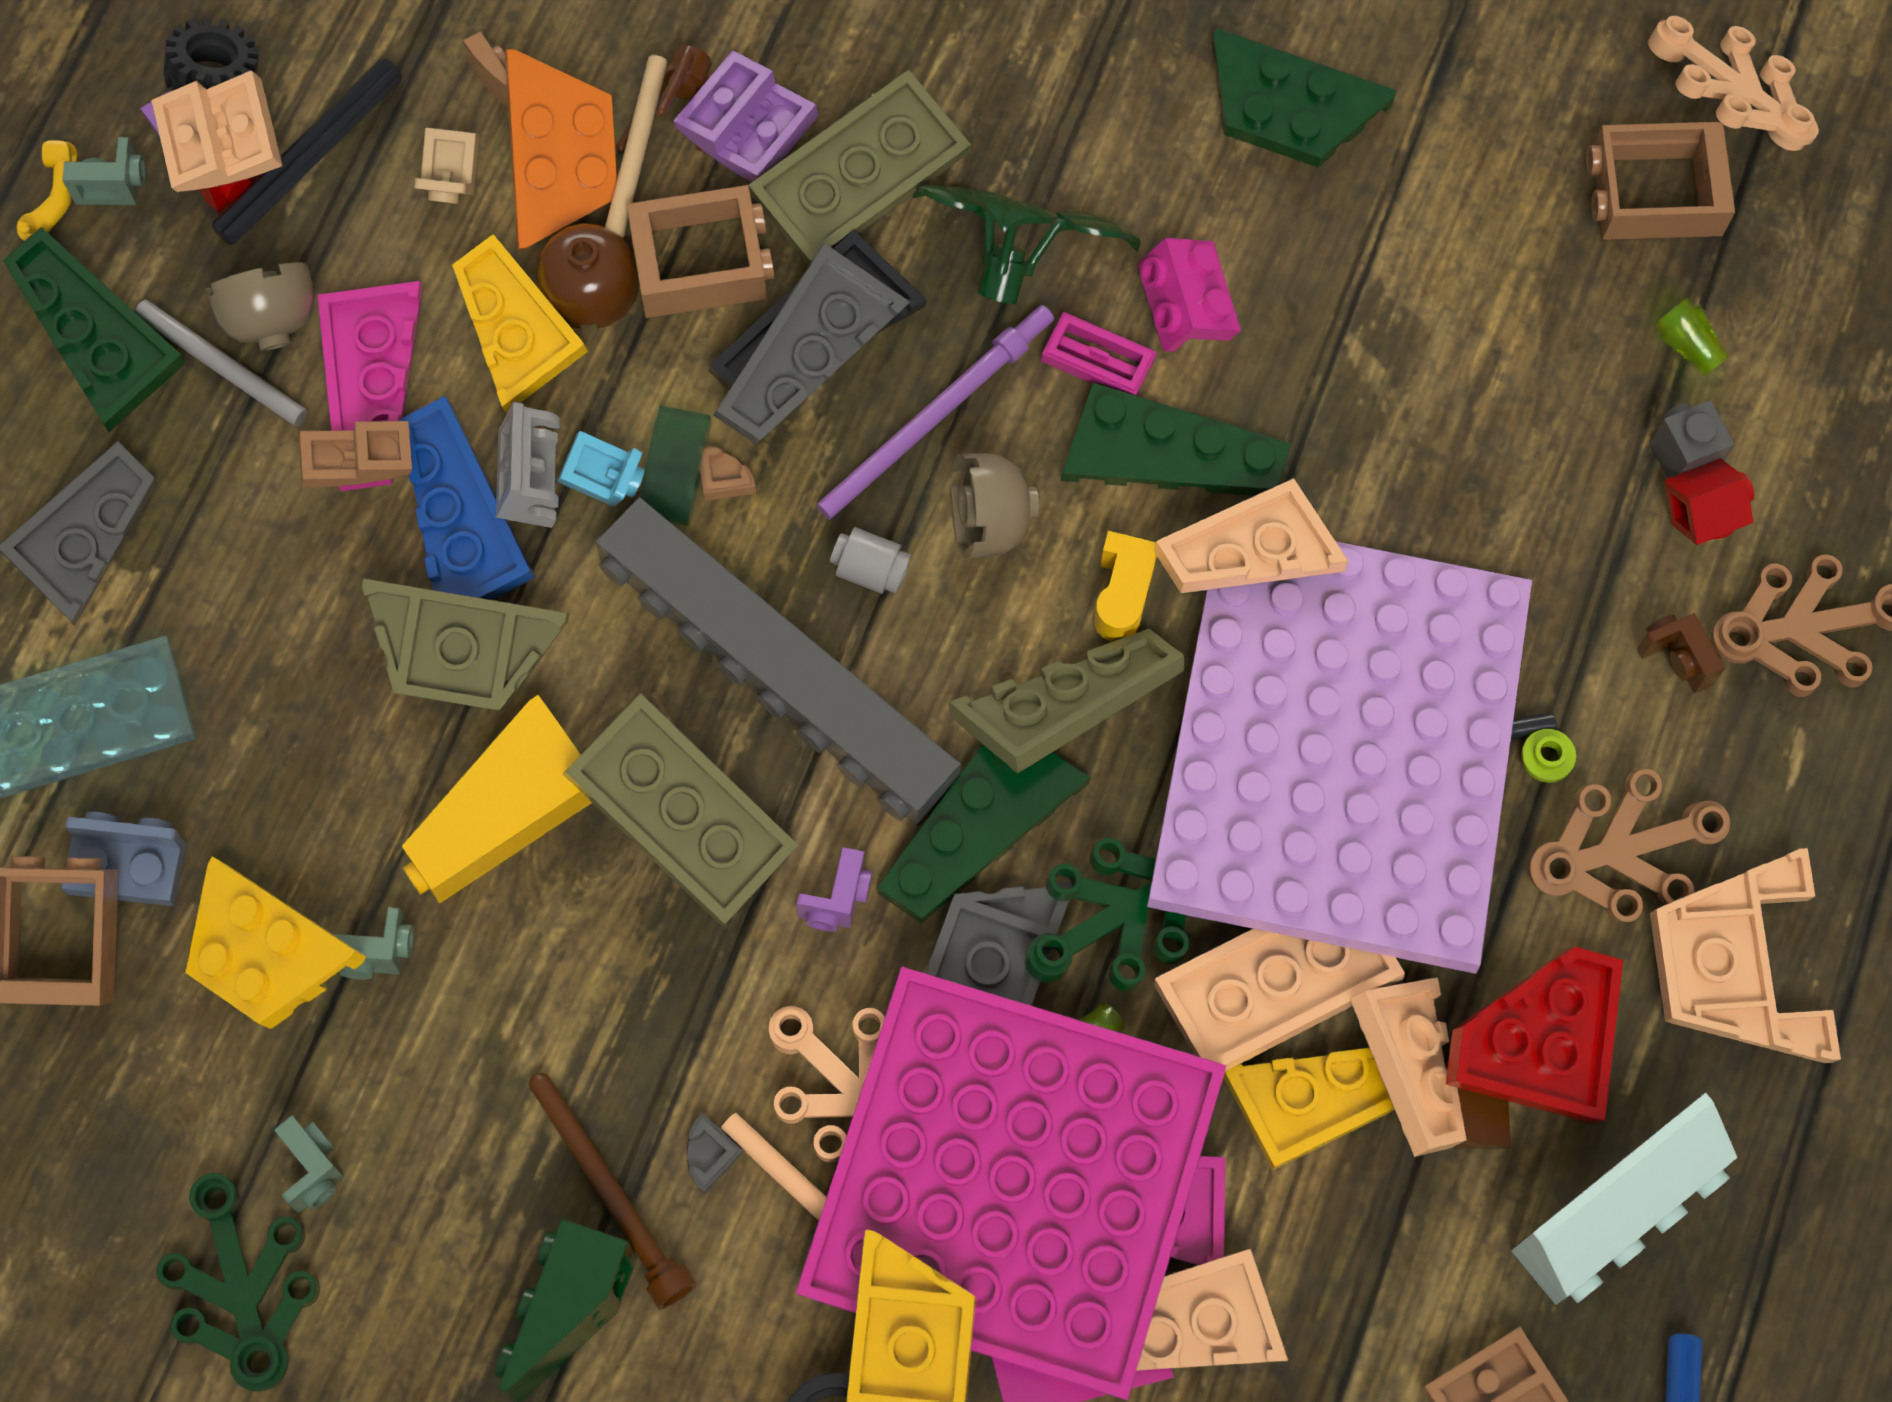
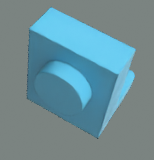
M579 431L575 436L557 482L615 507L624 499L625 495L631 498L634 497L645 472V469L638 466L643 452L635 448L626 452Z

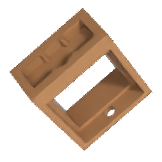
M1721 122L1602 125L1594 145H1589L1587 148L1586 169L1589 176H1595L1596 190L1592 194L1591 211L1593 220L1600 221L1602 240L1723 236L1735 214L1724 126ZM1692 158L1698 207L1620 209L1615 160Z
M748 185L626 204L646 318L767 299L765 280L774 279L770 248L760 249L757 235L766 233L764 214L761 203H751ZM740 218L749 267L660 281L652 231Z
M11 856V866L0 867V1003L100 1006L114 1002L119 869H101V858H67L66 868H45L46 857ZM22 882L95 884L92 979L18 977Z

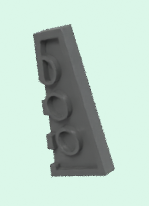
M824 243L715 410L713 416L757 444L910 302Z

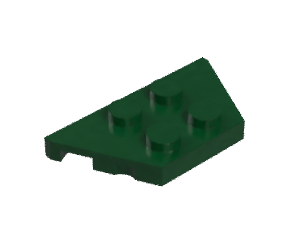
M1217 28L1213 34L1212 51L1215 52L1216 81L1218 95L1222 102L1223 132L1226 136L1318 168L1335 154L1340 144L1350 142L1363 131L1365 124L1381 110L1386 112L1392 107L1397 90Z

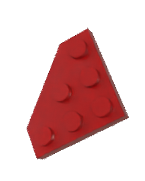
M1576 946L1562 951L1453 1029L1445 1084L1592 1124L1605 1121L1624 960Z

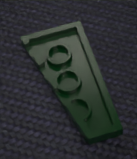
M982 744L879 884L877 894L922 924L954 897V894H958L974 881L975 876L994 860L998 861L1010 851L1014 844L1036 825H1041L1053 815L1055 809L1073 794L1076 795L1090 783V777L1053 752L1021 772L1016 773Z

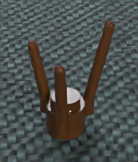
M687 45L678 46L674 50L669 65L666 68L659 99L661 96L662 98L656 110L658 116H664L667 113L675 96L681 99H692L710 78L708 74L712 61L705 52ZM632 121L616 145V149L619 152L625 151ZM695 144V147L698 151H703Z

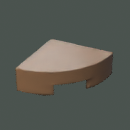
M697 446L705 501L756 494L754 478L745 464L743 465L738 459L725 453L721 448Z

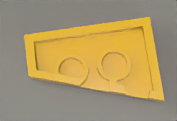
M494 234L452 264L480 340L487 366L494 380L501 406L506 414L513 402H523L588 352L582 340Z
M1370 1048L1333 1052L1326 1056L1295 1060L1293 1058L1272 1060L1271 1063L1248 1066L1239 1064L1225 1071L1224 1080L1272 1171L1395 1111Z

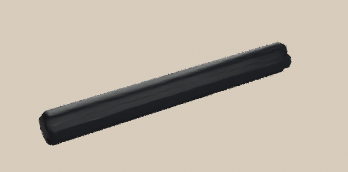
M387 58L379 59L280 156L281 167L261 174L212 222V227L217 236L227 244L232 245L252 228L401 82L402 76L397 66Z

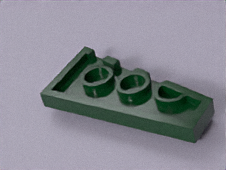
M42 227L3 260L108 432L115 428L186 364L182 355Z
M1093 383L1062 470L1061 481L1079 482L1080 479L1105 480V485L1127 486V482L1158 484V489L1179 490V486L1206 488V491L1210 493L1256 496L1279 485L1291 443Z

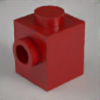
M1721 458L1664 480L1671 524L1696 545L1712 539L1728 537L1734 530L1754 523L1751 501L1754 500L1755 494L1750 479L1744 472L1737 471Z

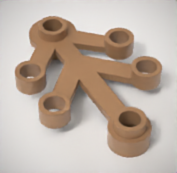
M1823 554L1816 557L1808 567L1806 572L1807 581L1784 618L1762 622L1773 600L1781 598L1792 584V575L1785 566L1777 563L1769 564L1757 577V589L1743 612H1729L1717 621L1712 630L1713 646L1717 653L1729 662L1738 664L1747 663L1752 660L1759 662L1785 678V685L1790 693L1798 697H1806L1811 695L1820 685L1822 675L1819 668L1812 662H1798L1771 644L1789 640L1835 668L1836 676L1840 683L1851 688L1859 687L1872 674L1873 665L1871 660L1861 652H1850L1822 634L1873 624L1882 629L1892 631V617L1888 616L1882 609V605L1892 606V584L1881 588L1871 602L1813 612L1826 590L1834 587L1843 573L1842 564L1836 557ZM1817 566L1827 567L1832 573V578L1825 579L1821 577L1817 572ZM1774 575L1781 580L1782 587L1774 588L1767 583L1766 576ZM1733 632L1741 634L1745 638L1746 645L1739 646L1730 639L1729 634ZM1846 663L1857 664L1861 668L1862 676L1851 675L1846 668ZM1803 672L1807 674L1811 679V685H1801L1797 682L1795 673Z
M1650 769L1635 770L1627 776L1624 784L1626 792L1599 844L1581 850L1579 848L1593 818L1604 815L1610 809L1611 795L1605 787L1598 784L1585 785L1576 792L1574 796L1575 808L1557 842L1542 844L1530 857L1528 864L1529 877L1539 891L1551 896H1562L1574 891L1605 908L1608 915L1618 922L1636 920L1643 911L1642 898L1631 889L1614 890L1585 871L1606 865L1656 893L1658 899L1665 905L1677 901L1670 898L1667 891L1669 883L1673 880L1678 881L1682 886V894L1679 899L1694 893L1693 883L1687 876L1683 874H1667L1636 856L1688 840L1699 845L1718 843L1729 832V814L1717 802H1696L1685 809L1680 820L1630 834L1646 802L1656 799L1662 790L1660 776ZM1641 775L1648 778L1651 784L1650 791L1645 796L1641 795L1636 789V781ZM1589 791L1596 792L1600 797V805L1595 811L1588 809L1585 804V796ZM1708 812L1712 813L1717 820V826L1711 833L1707 832L1702 824L1703 817ZM1556 858L1562 860L1565 864V873L1560 879L1554 878L1550 873V864ZM1623 895L1627 896L1632 903L1631 911L1625 916L1621 915L1617 910V901Z

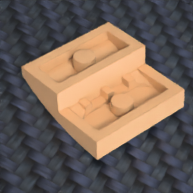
M252 70L209 89H205L200 83L195 81L152 100L171 187L176 192L229 184L282 166L262 80Z

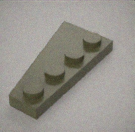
M1147 629L1087 651V660L1076 664H1062L1059 661L1041 668L1042 676L1016 685L1010 679L991 686L992 694L971 702L966 695L950 701L951 718L1016 773H1019L1185 671L1184 655L1151 629Z

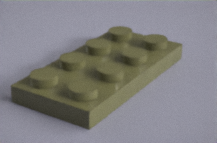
M907 70L748 185L749 192L757 203L762 204L763 211L809 266L824 243L834 249L853 230L858 234L913 195L918 186L928 184L971 152V144L910 70Z
M641 693L563 773L579 791L720 925H725L798 846L789 835Z

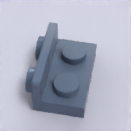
M87 812L85 818L67 817L65 829L72 835L68 858H101V869H119L118 900L175 907L187 843L177 830L172 829L173 825L171 823L155 818H141L138 825L121 823L117 817L110 814ZM62 883L61 889L68 895L95 898V884Z

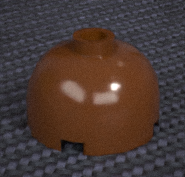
M586 223L569 226L552 236L540 252L536 269L538 288L571 328L581 329L580 324L588 326L597 324L598 328L610 326L624 317L637 300L639 277L635 256L623 238L605 226Z

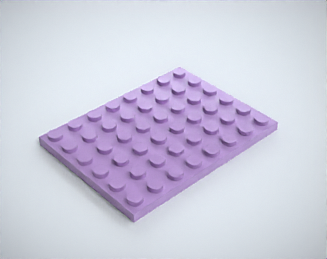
M1336 542L1349 561L1345 572L1206 590L1147 907L1476 974L1482 957L1532 580Z

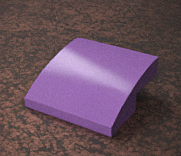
M732 50L676 117L674 124L681 133L715 160L746 180L753 182L786 157L817 119L818 111L815 103L776 84L772 70Z

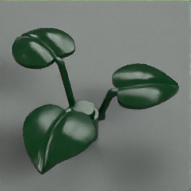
M922 185L918 186L913 194V198L927 196L947 206L973 211L984 221V253L981 262L985 263V267L978 288V294L1002 303L1017 304L1024 276L1033 277L1036 264L1055 236L1061 231L1076 230L1091 235L1121 238L1127 241L1136 252L1139 251L1141 245L1140 239L1110 220L1088 213L1057 211L1056 215L1034 204L1014 201L998 193L954 186ZM994 221L1003 232L1006 231L1003 244H996L995 250ZM1029 223L1052 224L1028 261H1024L1026 252L1013 247L1017 226Z

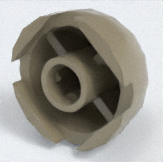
M306 263L278 264L281 275H277L276 271L263 272L262 268H258L212 283L211 288H206L205 291L217 325L227 336L239 342H258L260 351H269L290 345L289 335L304 327L312 315L315 300L313 283Z
M990 453L957 455L952 472L962 471L961 486H951V512L957 544H968V548L962 553L963 558L992 557L1009 552L1017 547L1026 535L1030 518L1038 516L1039 497L1036 487L1028 486L1022 470L1012 460L1004 456Z

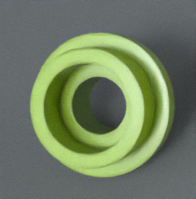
M1542 729L1534 732L1527 738L1522 747L1521 760L1525 770L1533 778L1542 782L1552 783L1564 779L1572 771L1576 762V750L1572 741L1565 734L1553 729ZM1551 747L1555 749L1559 759L1553 762L1544 759L1541 754V748Z

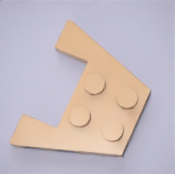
M1808 848L1793 851L1786 856L1767 864H1762L1741 875L1700 890L1650 913L1665 1022L1822 1063H1834L1841 1060L1833 1010L1778 1013L1775 1003L1761 904L1808 901L1815 897Z

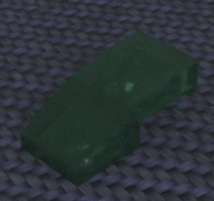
M660 405L649 447L640 498L669 522L689 526L701 481L700 468L712 426L711 415Z

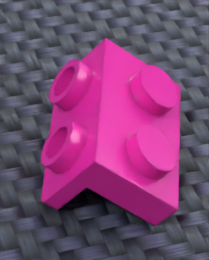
M1165 238L1139 261L1138 269L1163 351L1174 352L1189 339L1230 341L1241 331L1213 241Z

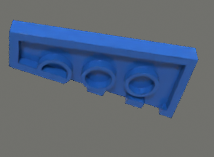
M444 396L400 419L399 421H409L412 472L409 474L410 482L414 485L418 507L415 509L419 529L423 534L427 556L424 559L428 579L432 583L433 590L493 600L535 578V574L509 521L496 518V494L448 398Z

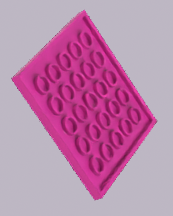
M901 967L796 1294L856 1314L865 1230L876 1231L977 1297L972 1351L1128 1401L1227 1065Z

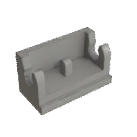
M513 402L498 430L496 518L552 528L556 522L555 508L558 507V496L555 494V459L558 433L548 429L535 428V426L542 425L558 429L560 428V417L548 411L523 407V403Z

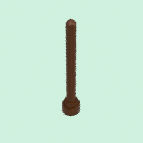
M542 1072L534 1074L529 1081L531 1091L648 1271L645 1276L649 1283V1286L646 1288L647 1293L658 1310L675 1304L697 1286L696 1281L685 1264L678 1265L674 1258H666L550 1077Z

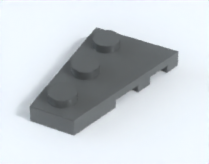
M117 441L0 544V552L75 626L157 482Z

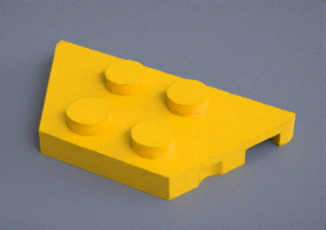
M213 856L208 862L185 973L258 1024L269 1029L274 1028L291 1016L298 1005L310 1002L327 990L324 982L346 966L355 970L365 961L367 956L226 863Z
M865 1230L847 1402H966L977 1297L878 1232L872 1230Z

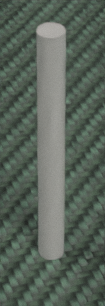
M145 299L136 307L135 313L151 328L293 426L299 427L307 418L308 410L150 301Z

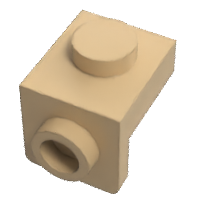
M425 128L421 178H415L414 188L428 190V200L458 204L459 194L474 195L480 134Z

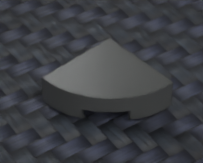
M701 1113L690 1130L687 1145V1163L696 1186L705 1195L743 1155V1151Z

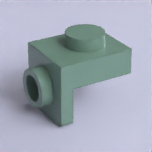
M388 907L384 938L333 934L367 956L363 964L355 970L346 966L339 971L341 976L351 979L373 978V973L400 974L402 958H410L413 950V925L407 924L403 912L397 907Z
M292 1115L274 1131L308 1172L282 1195L296 1212H300L306 1207L309 1210H313L325 1203L336 1192L337 1187L334 1184L343 1175L326 1156L334 1146L317 1125L311 1122L304 1128Z

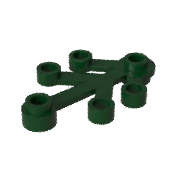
M1103 838L1096 843L1090 853V864L1096 872L1102 875H1112L1118 871L1149 880L1150 882L1137 890L1084 878L1079 870L1070 864L1064 863L1055 866L1046 880V889L1052 898L1058 901L1075 899L1107 908L1061 936L1046 933L1039 935L1032 941L1025 954V967L1028 973L1040 982L1051 983L1061 979L1071 965L1074 954L1121 926L1117 958L1109 969L1110 982L1119 990L1130 991L1135 989L1145 976V964L1140 956L1147 914L1150 909L1147 907L1156 859L1127 852L1118 840ZM1108 850L1112 852L1116 857V862L1107 863L1103 861L1099 851ZM1055 877H1067L1072 882L1073 888L1063 889L1059 887ZM1164 911L1162 930L1156 936L1152 945L1153 953L1159 961L1165 964H1174L1179 962L1187 952L1189 939L1184 932L1186 915ZM1170 938L1176 941L1179 951L1170 952L1166 950L1162 939ZM1042 948H1054L1059 953L1060 959L1057 961L1048 960L1043 955ZM1118 966H1130L1135 972V978H1124L1119 973Z
M208 1173L194 1182L189 1193V1201L192 1209L203 1219L210 1222L225 1283L196 1269L191 1260L179 1253H171L164 1256L157 1265L156 1273L158 1280L169 1289H185L233 1314L240 1338L209 1325L207 1317L195 1308L179 1310L171 1320V1332L177 1340L184 1344H200L230 1360L231 1375L241 1387L254 1392L267 1391L278 1385L284 1378L289 1365V1356L283 1343L302 1309L311 1306L317 1301L320 1294V1285L317 1279L306 1271H295L288 1275L282 1286L284 1297L263 1330L258 1307L287 1255L298 1251L304 1244L305 1230L298 1221L291 1217H280L273 1221L268 1229V1242L250 1274H248L233 1213L239 1204V1191L236 1185L226 1176L219 1173ZM217 1190L225 1191L226 1202L218 1209H210L208 1206L209 1196ZM284 1226H294L296 1230L295 1239L287 1245L279 1244L277 1241L279 1230ZM175 1262H183L185 1266L183 1277L178 1281H169L167 1278L169 1266ZM302 1279L309 1280L311 1285L309 1294L303 1299H294L292 1296L293 1285ZM196 1316L199 1320L197 1332L192 1336H183L181 1333L182 1322L187 1317ZM258 1353H267L270 1358L268 1368L262 1373H254L251 1369L252 1358Z

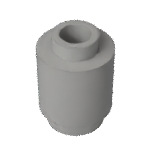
M854 527L850 536L843 533L839 535L830 558V563L838 565L836 576L880 594H883L885 590L897 594L906 575L912 555L901 551L902 545Z

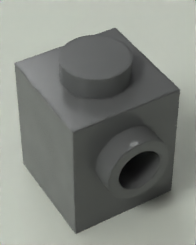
M1711 400L1692 407L1691 403H1684L1666 412L1662 417V423L1650 442L1668 479L1719 458L1725 461L1735 445Z

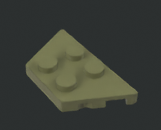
M363 579L362 582L364 596L368 597L376 627L374 629L379 646L384 651L388 665L386 669L393 692L398 694L503 711L569 621L570 614L565 612Z

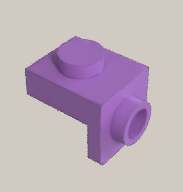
M842 848L831 899L798 894L796 903L797 916L806 919L805 924L807 926L829 932L837 931L838 926L851 928L857 902L867 903L873 871L864 869V851Z

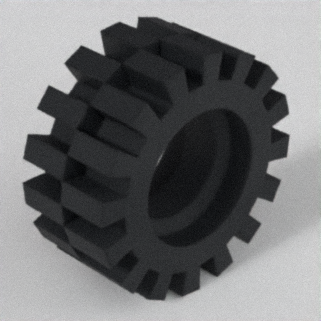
M203 18L202 25L199 26L194 19L186 21L185 29L177 25L173 28V35L168 34L166 39L163 75L165 76L164 82L166 87H172V91L197 81L205 89H209L251 70L257 75L259 53L258 47H254L255 40L251 35L244 37V29L238 25L233 30H229V21L222 19L219 26L212 25V18ZM212 61L220 63L225 67L210 68L202 66L198 62Z

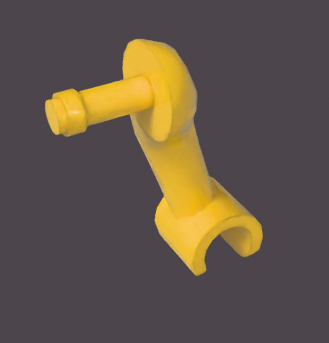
M50 140L42 145L43 164L46 168H53V184L48 198L32 212L23 215L18 220L17 232L23 241H26L40 227L49 233L68 210L72 197L62 179L64 162H78L79 154L77 148L72 143Z

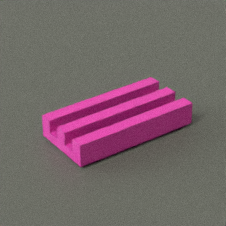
M1063 312L1042 353L1041 361L1092 384H1100L1138 396L1139 390L1156 360L1157 352ZM1067 331L1140 364L1137 368L1109 356V353L1093 346H1086L1064 335Z

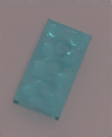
M167 636L0 685V798L195 740L196 735L175 656Z

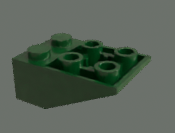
M564 1219L561 1220L557 1233L548 1231L537 1260V1264L544 1266L537 1287L528 1286L518 1307L516 1320L523 1322L516 1343L507 1342L496 1366L495 1376L502 1378L499 1389L512 1401L523 1402L618 1313L637 1261V1257L628 1241Z

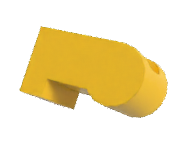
M1108 531L1100 567L1113 570L1109 586L1100 593L1097 599L1094 614V625L1102 638L1114 642L1136 634L1157 555L1154 552L1156 542Z

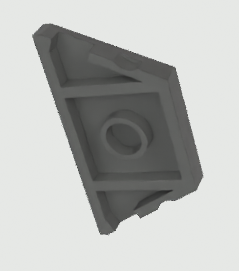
M1070 882L1057 883L1063 889L1073 888ZM1024 886L1005 888L992 894H985L981 891L954 894L925 974L1032 1006L1041 982L1034 979L1028 973L1024 961L1025 954L1032 941L1039 935L1046 933L1058 935L1070 900H1055L1049 895L1046 887L1024 890ZM1052 947L1042 948V953L1048 960L1053 949Z

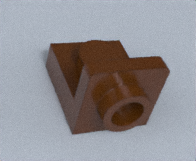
M1695 613L1679 620L1676 619L1675 615H1669L1655 621L1646 628L1647 634L1637 649L1641 658L1644 659L1670 648V661L1676 675L1682 681L1687 680L1694 693L1713 686L1725 669Z

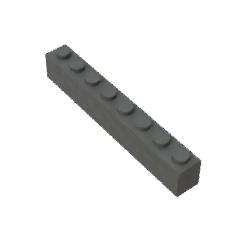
M640 497L596 541L601 560L599 567L610 580L619 586L628 583L640 593L638 600L646 610L658 619H662L666 615L680 627L677 630L678 634L691 648L697 652H701L705 648L719 660L717 663L718 668L733 683L740 686L743 682H746L759 693L756 698L766 711L777 719H781L785 715L799 727L797 734L810 748L818 753L825 749L840 761L837 767L841 773L855 785L861 787L866 783L880 795L878 802L895 819L902 821L906 817L918 827L943 799L959 777L961 764Z

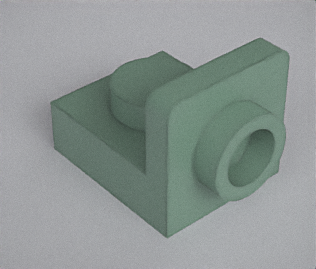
M118 137L116 162H108L99 158H88L82 162H64L62 181L75 205H136L138 186H144L146 182L145 158L143 155L137 154L130 137Z

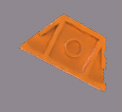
M507 49L505 52L516 244L517 250H525L540 240L612 202L617 182L612 95L515 49Z

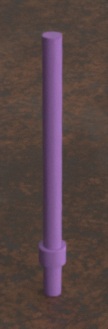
M1040 305L1014 329L1007 327L992 341L993 348L816 504L821 514L828 520H831L1007 362L1010 364L1016 362L1028 351L1027 344L1054 321L1052 313L1044 305Z

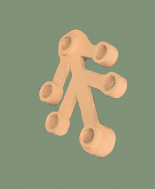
M1670 16L1667 20H1662L1658 23L1648 40L1651 51L1659 58L1668 62H1680L1686 56L1697 64L1686 65L1675 82L1677 89L1683 95L1693 99L1708 97L1723 100L1716 110V116L1721 123L1735 129L1743 126L1768 130L1770 138L1784 149L1798 151L1804 145H1809L1815 140L1819 128L1813 114L1804 106L1798 105L1789 81L1796 70L1788 59L1779 55H1772L1760 71L1762 80L1770 86L1772 98L1763 91L1749 55L1756 40L1747 29L1739 26L1730 27L1720 43L1721 49L1729 57L1732 65L1731 68L1693 40L1694 29L1687 20L1678 16Z
M786 1006L777 1010L769 1022V1035L774 1047L785 1054L800 1053L841 1093L804 1094L799 1088L785 1087L774 1098V1109L777 1117L789 1124L797 1123L803 1118L853 1117L885 1019L884 1015L877 1009L865 1008L860 1010L853 1019V1033L859 1041L858 1078L813 1034V1022L805 1010L796 1006ZM865 1018H874L879 1022L880 1029L873 1035H866L860 1031L859 1024ZM787 1019H796L802 1027L798 1034L787 1036L781 1032V1024ZM794 1096L801 1101L802 1106L797 1113L786 1114L781 1110V1102L786 1097ZM828 1125L822 1127L814 1137L816 1155L825 1162L839 1161L847 1135L837 1126ZM827 1135H835L841 1140L842 1145L837 1152L826 1153L820 1147L821 1140Z

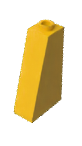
M539 695L528 701L402 845L410 860V863L402 868L420 895L430 890L438 903H442L592 803L563 775L564 771L581 754Z

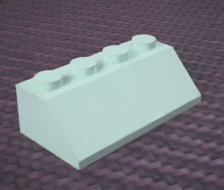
M1706 1093L1703 1094L1512 1250V1253L1555 1305L1569 1295L1576 1303H1579L1603 1283L1602 1279L1597 1275L1598 1271L1612 1260L1619 1268L1624 1266L1646 1248L1639 1238L1648 1230L1656 1226L1661 1233H1664L1688 1213L1681 1204L1697 1191L1705 1199L1730 1179L1723 1169L1733 1162L1737 1155L1712 1099Z

